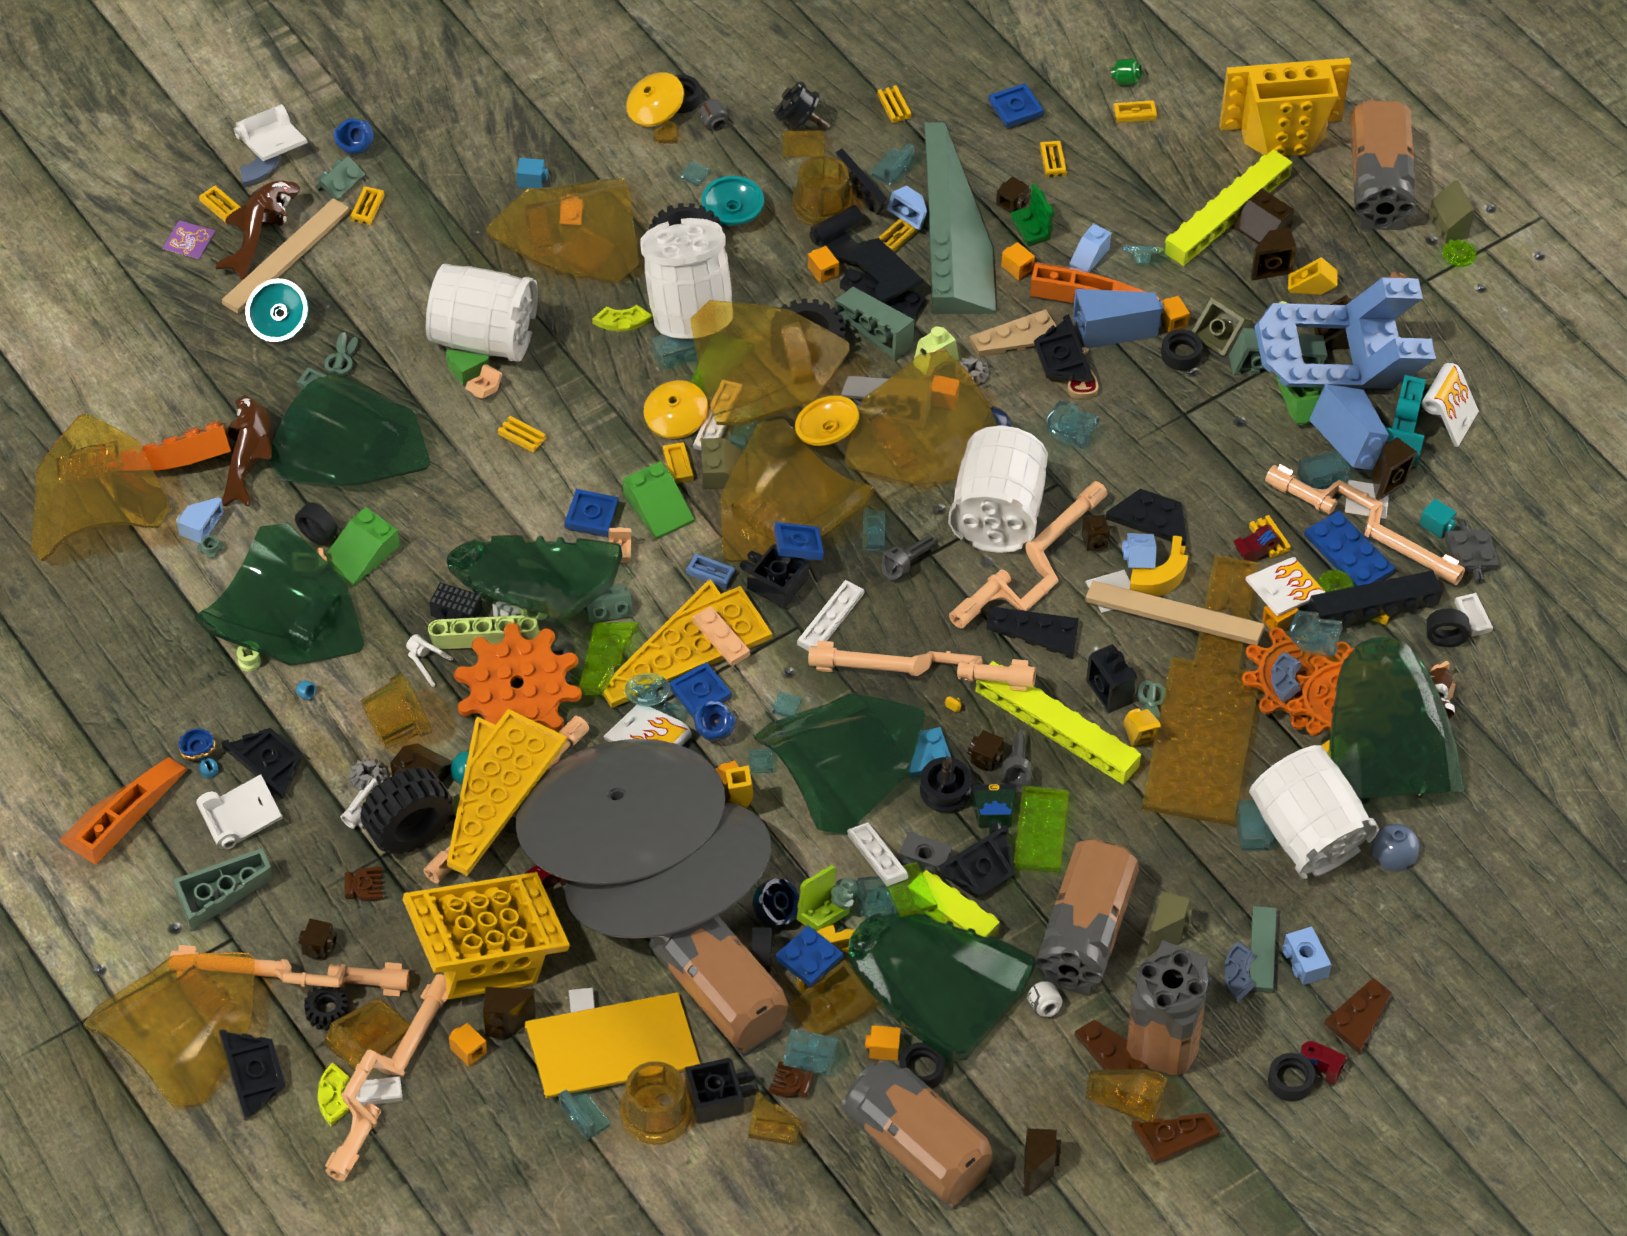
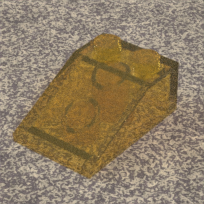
M843 960L793 1001L790 1006L816 1041L861 1019L875 1008L880 1001L858 970L848 961Z
M377 998L332 1022L323 1044L355 1071L356 1065L361 1062L367 1050H372L381 1055L386 1054L404 1037L411 1024L383 1000Z
M1146 1069L1090 1070L1086 1099L1143 1122H1153L1163 1106L1168 1078L1159 1072H1151Z

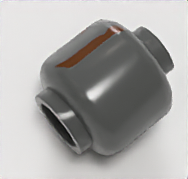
M706 100L699 108V118L708 130L717 131L726 125L728 113L719 100Z

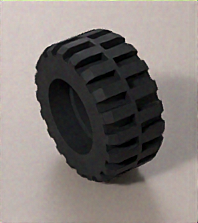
M416 767L415 769L407 768L403 772L398 771L394 773L390 778H385L380 785L377 784L373 788V792L367 795L366 802L362 804L360 820L381 851L389 854H403L405 851L412 852L417 847L425 846V843L435 839L436 835L445 829V825L450 822L451 815H453L454 801L437 774L432 770L422 767Z

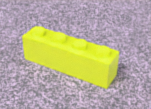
M925 870L908 888L907 901L979 952H982L999 934L1000 922L993 914L985 912L976 902L962 896L956 888L945 884L939 876Z

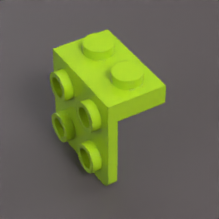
M833 865L820 870L819 873L809 879H805L800 886L797 920L805 926L809 925L815 931L834 924L847 916L850 908L842 909L831 903V889L835 884L837 870Z

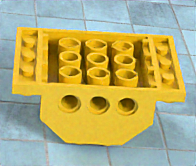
M1350 58L1228 67L1219 123L1220 129H1241L1244 144L1263 155H1267L1273 149L1283 156L1310 154L1326 138L1328 122L1342 121L1351 68Z
M537 872L408 892L403 895V902L434 974L443 972L447 1000L484 994L486 987L518 988L536 985L545 956L547 954L568 951L570 946Z

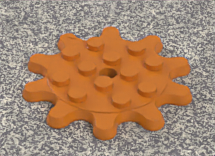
M508 623L504 628V639L500 643L491 644L484 637L475 638L472 642V649L478 655L477 663L471 667L460 666L455 670V680L459 683L467 684L471 690L470 695L458 703L457 711L462 716H469L475 713L480 714L484 720L496 725L509 709L559 732L564 727V720L558 714L559 705L563 702H577L582 697L581 689L568 684L565 680L566 673L578 665V657L571 652L563 655H556L552 652L551 646L555 640V634L551 629H542L537 637L527 640L522 636L520 626L517 623ZM516 677L524 681L523 686L520 688H513L511 686L512 681Z
M1313 626L1305 627L1300 638H1291L1283 629L1274 627L1269 631V638L1272 642L1271 647L1262 648L1251 644L1246 648L1247 658L1256 663L1258 669L1245 672L1242 675V682L1247 688H1257L1264 692L1265 697L1259 702V708L1263 714L1283 710L1291 716L1292 727L1296 730H1302L1306 727L1308 719L1312 717L1308 715L1294 716L1287 710V703L1290 700L1300 698L1302 696L1301 692H1297L1285 703L1275 694L1271 683V670L1275 661L1283 652H1286L1301 663V668L1296 672V675L1310 676L1315 672L1311 665L1312 657L1322 655L1331 662H1339L1344 659L1345 652L1350 649V646L1343 641L1337 642L1332 646L1322 644L1319 640V631ZM1350 695L1346 696L1347 698H1354L1355 700V697H1352Z
M1350 648L1345 652L1344 659L1339 662H1331L1322 655L1312 657L1311 665L1315 672L1310 676L1295 675V680L1300 684L1301 690L1299 692L1302 693V696L1298 699L1290 700L1286 705L1291 715H1308L1312 717L1306 724V730L1311 736H1318L1326 730H1334L1340 733V739L1344 744L1351 745L1355 742L1358 733H1363L1367 730L1374 732L1381 738L1389 736L1392 730V726L1387 719L1394 716L1405 718L1411 716L1414 711L1413 704L1402 700L1399 696L1411 692L1415 686V680L1408 676L1393 677L1390 672L1395 666V660L1390 656H1384L1376 662L1369 663L1362 659V652L1359 649ZM1350 695L1352 697H1355V700L1354 698H1347L1346 696Z

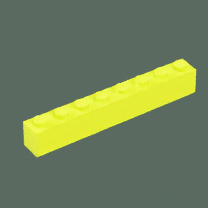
M1274 149L1267 155L1264 154L1259 162L1254 166H1250L1246 173L1233 181V184L1228 188H1224L1201 211L1195 212L1188 222L1182 223L1176 232L1167 236L1165 240V254L1184 267L1236 222L1247 201L1261 188L1271 193L1289 178L1292 161Z
M992 661V662L989 664V665L1003 666V665L997 664V663L994 662V661ZM976 680L975 691L1119 783L1124 785L1140 767L1141 754L1134 747H1129L1116 736L1108 734L1097 724L1083 718L1078 712L1065 707L1059 700H1054L1046 695L1043 690L1035 687H1027V691L1011 690V685H1008L1007 682Z

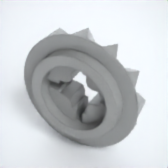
M972 356L969 359L962 358L961 362L956 363L955 376L965 385L975 386L982 384L989 376L987 362H982L980 358L973 359ZM976 368L975 371L973 370L968 374V369Z
M366 757L365 760H357L356 765L351 766V782L359 789L364 790L372 779H376V783L371 789L373 790L377 784L380 785L387 778L385 765L380 763L377 758L371 760ZM364 769L369 772L372 771L373 777L364 774Z

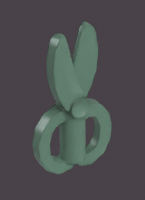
M344 332L340 334L336 343L337 353L331 354L325 359V371L329 374L336 373L340 376L351 372L353 368L351 356L358 346L357 337L352 338L346 346L347 334ZM336 360L333 368H330L331 361ZM344 362H348L346 368L342 369Z
M1148 680L1142 681L1137 687V697L1141 703L1145 704L1141 710L1149 709L1160 722L1158 706L1166 699L1165 688L1160 683H1152ZM1144 686H1147V697L1143 695ZM1156 689L1160 693L1159 701H1155Z

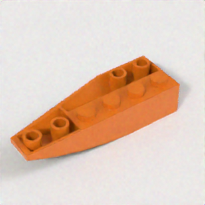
M1036 262L1034 265L1030 296L1070 303H1074L1075 289L1145 292L1136 287L1095 275L1079 268Z
M217 420L208 423L205 426L206 428L199 430V427L186 430L183 436L177 438L176 436L168 437L159 444H155V442L142 446L143 449L138 451L130 449L122 452V456L113 458V455L100 459L101 463L96 466L97 470L113 472L165 470L190 465L231 452L232 445L226 422L220 424V421Z
M170 757L164 759L91 807L60 839V843L94 865H97L187 771V768Z

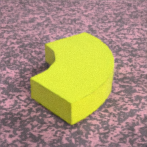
M638 305L625 310H615L606 306L592 318V323L606 330L630 331L651 322L653 315Z
M333 1062L323 1073L318 1085L319 1108L324 1119L331 1127L349 1112V1108L341 1095L350 1081V1077Z

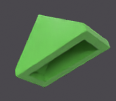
M449 349L446 351L447 367L463 386L467 384V381L480 376L483 365L487 364L490 366L489 356Z

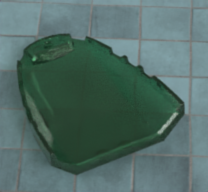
M523 535L491 536L490 542H480L474 539L459 545L449 553L447 566L449 571L466 587L486 601L506 611L525 617L565 624L613 586L622 559L621 544L582 538H578L576 543L565 542L563 537H558L556 542L545 541L543 536H538L536 541L524 540Z
M1390 637L1371 638L1355 646L1354 650L1344 660L1338 676L1334 706L1331 709L1332 722L1328 731L1330 742L1327 754L1339 767L1358 798L1465 792L1458 749L1448 715L1437 688L1419 655L1406 643Z
M898 910L893 915L882 916L878 913L870 916L855 929L849 942L851 965L878 1002L910 1033L952 1062L969 1058L1022 996L1036 966V957L993 936H990L988 939L976 934L972 928L964 930L954 927L953 922L947 921L944 924L933 921L931 916Z

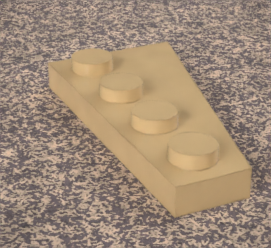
M1045 309L969 336V342L978 356L1006 353V350L1010 349L1022 351L1026 350V347L1034 346V340L1040 335L1045 334L1051 326L1054 325L1056 327V324Z

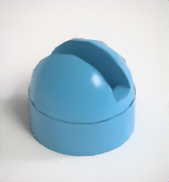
M301 681L296 686L297 695L306 700L312 699L316 692L315 683Z
M207 758L201 761L199 766L201 776L210 779L218 774V765L214 759ZM210 765L212 770H208L207 766Z

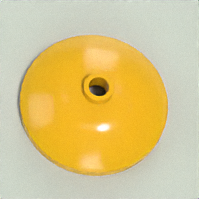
M666 72L654 73L644 77L633 87L627 98L626 109L629 117L633 122L644 127L657 126L666 122L676 114L683 102V86L676 76Z
M683 380L669 381L661 384L649 394L644 405V418L648 427L658 436L668 439H679L693 434L703 425L708 415V401L704 392L697 385Z
M823 397L813 401L799 413L795 422V430L798 437L807 444L816 446L831 445L841 441L853 431L859 420V411L856 404L847 397Z

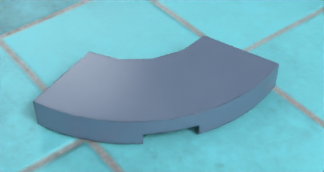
M280 155L262 161L257 156L250 164L240 167L243 187L265 180L266 176L276 169Z
M1283 652L1277 658L1271 670L1273 690L1284 703L1301 690L1300 684L1295 680L1296 672L1301 668V663L1286 652Z
M1239 941L1234 944L1227 955L1224 977L1227 988L1238 1002L1255 986L1250 978L1249 970L1251 963L1256 958L1254 952Z

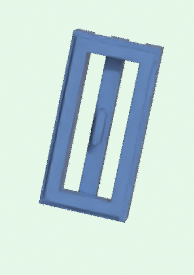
M695 553L686 569V574L706 582L711 579L714 585L727 589L732 576L736 574V568Z

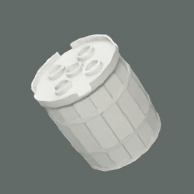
M686 218L681 219V224L669 226V222H665L648 230L640 239L641 254L645 257L646 285L655 328L660 333L669 337L688 339L707 336L726 327L733 319L728 256L724 247L726 245L725 233L722 232V227L718 223L707 219Z
M442 264L436 273L428 299L426 311V337L428 341L470 353L508 357L509 361H521L532 336V331H528L530 318H536L538 301L536 280L530 277L519 278L508 273L472 266Z
M1002 425L986 427L972 435L968 440L964 457L961 460L954 503L950 506L948 524L958 538L962 540L965 537L973 542V547L995 553L1017 551L1022 548L1024 543L1031 542L1034 539L1036 519L1039 515L1045 486L1048 453L1041 441L1019 428Z
M1319 745L1303 748L1283 758L1260 775L1249 791L1273 835L1285 853L1296 864L1295 869L1301 879H1307L1308 876L1306 874L1311 872L1317 877L1339 867L1361 851L1358 846L1362 842L1367 840L1370 843L1379 831L1377 823L1373 818L1368 817L1360 799L1339 767L1328 756L1324 748Z

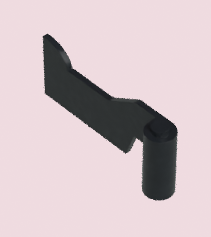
M852 205L810 228L809 236L814 244L817 243L821 248L827 246L839 261L859 265L878 283L875 288V295L877 300L883 303L923 283V279L880 238L857 243L847 234L848 231L864 223L863 215L856 205Z

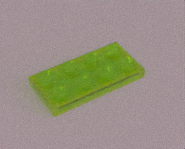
M1023 786L1014 868L1060 873L1068 790Z

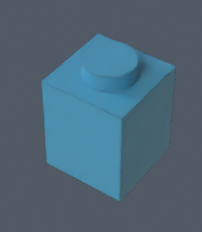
M519 158L516 172L517 187L542 189L543 181L548 179V169H545L544 160Z

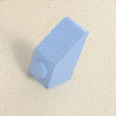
M908 186L892 192L886 209L918 230L922 228L927 213L923 196Z
M1093 224L1082 236L1069 266L1090 272L1110 250L1111 232Z
M214 498L187 506L184 512L180 513L176 519L179 536L201 544V540L210 534L224 513L222 499Z

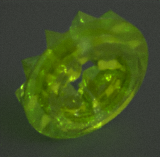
M1458 238L1456 241L1450 239L1447 244H1444L1442 254L1444 259L1452 265L1467 266L1474 262L1477 250L1474 249V244H1469L1467 240L1460 241ZM1463 249V252L1458 253V255H1456V251Z
M1340 570L1323 572L1317 582L1325 592L1353 587L1351 577ZM1338 582H1340L1339 587L1331 589V585L1338 584Z

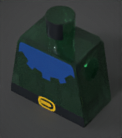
M1016 784L972 785L971 802L979 828H989V835L1005 825L1008 828L1011 827Z

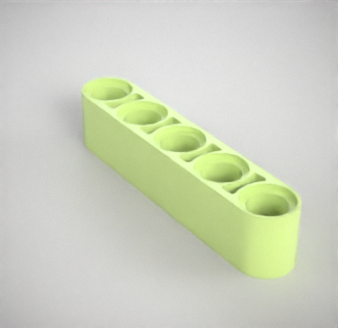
M532 615L434 620L428 626L432 645L438 649L472 648V642L477 637H484L491 644L500 643L504 639L505 626L511 622L517 623L520 626L521 634L527 640L537 637L540 630L537 619Z

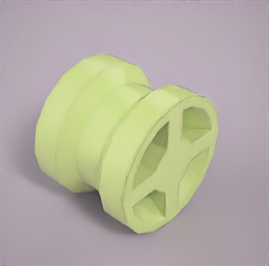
M244 643L238 647L237 658L239 667L247 672L259 668L261 658L258 647L253 643Z

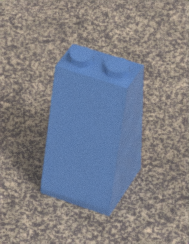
M1075 289L1073 320L1083 347L1094 348L1158 336L1159 327L1162 326L1160 315L1163 313V304L1161 301H1158L1156 293Z
M1325 384L1309 418L1310 422L1353 468L1373 470L1389 436L1387 430L1364 390Z

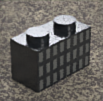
M441 582L429 602L430 615L438 620L478 618L483 609L482 595Z

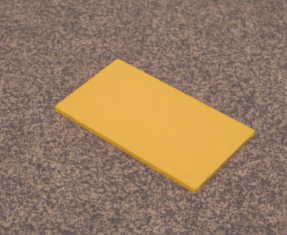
M678 992L525 1021V1028L546 1098L683 1072L685 1067L701 1064Z

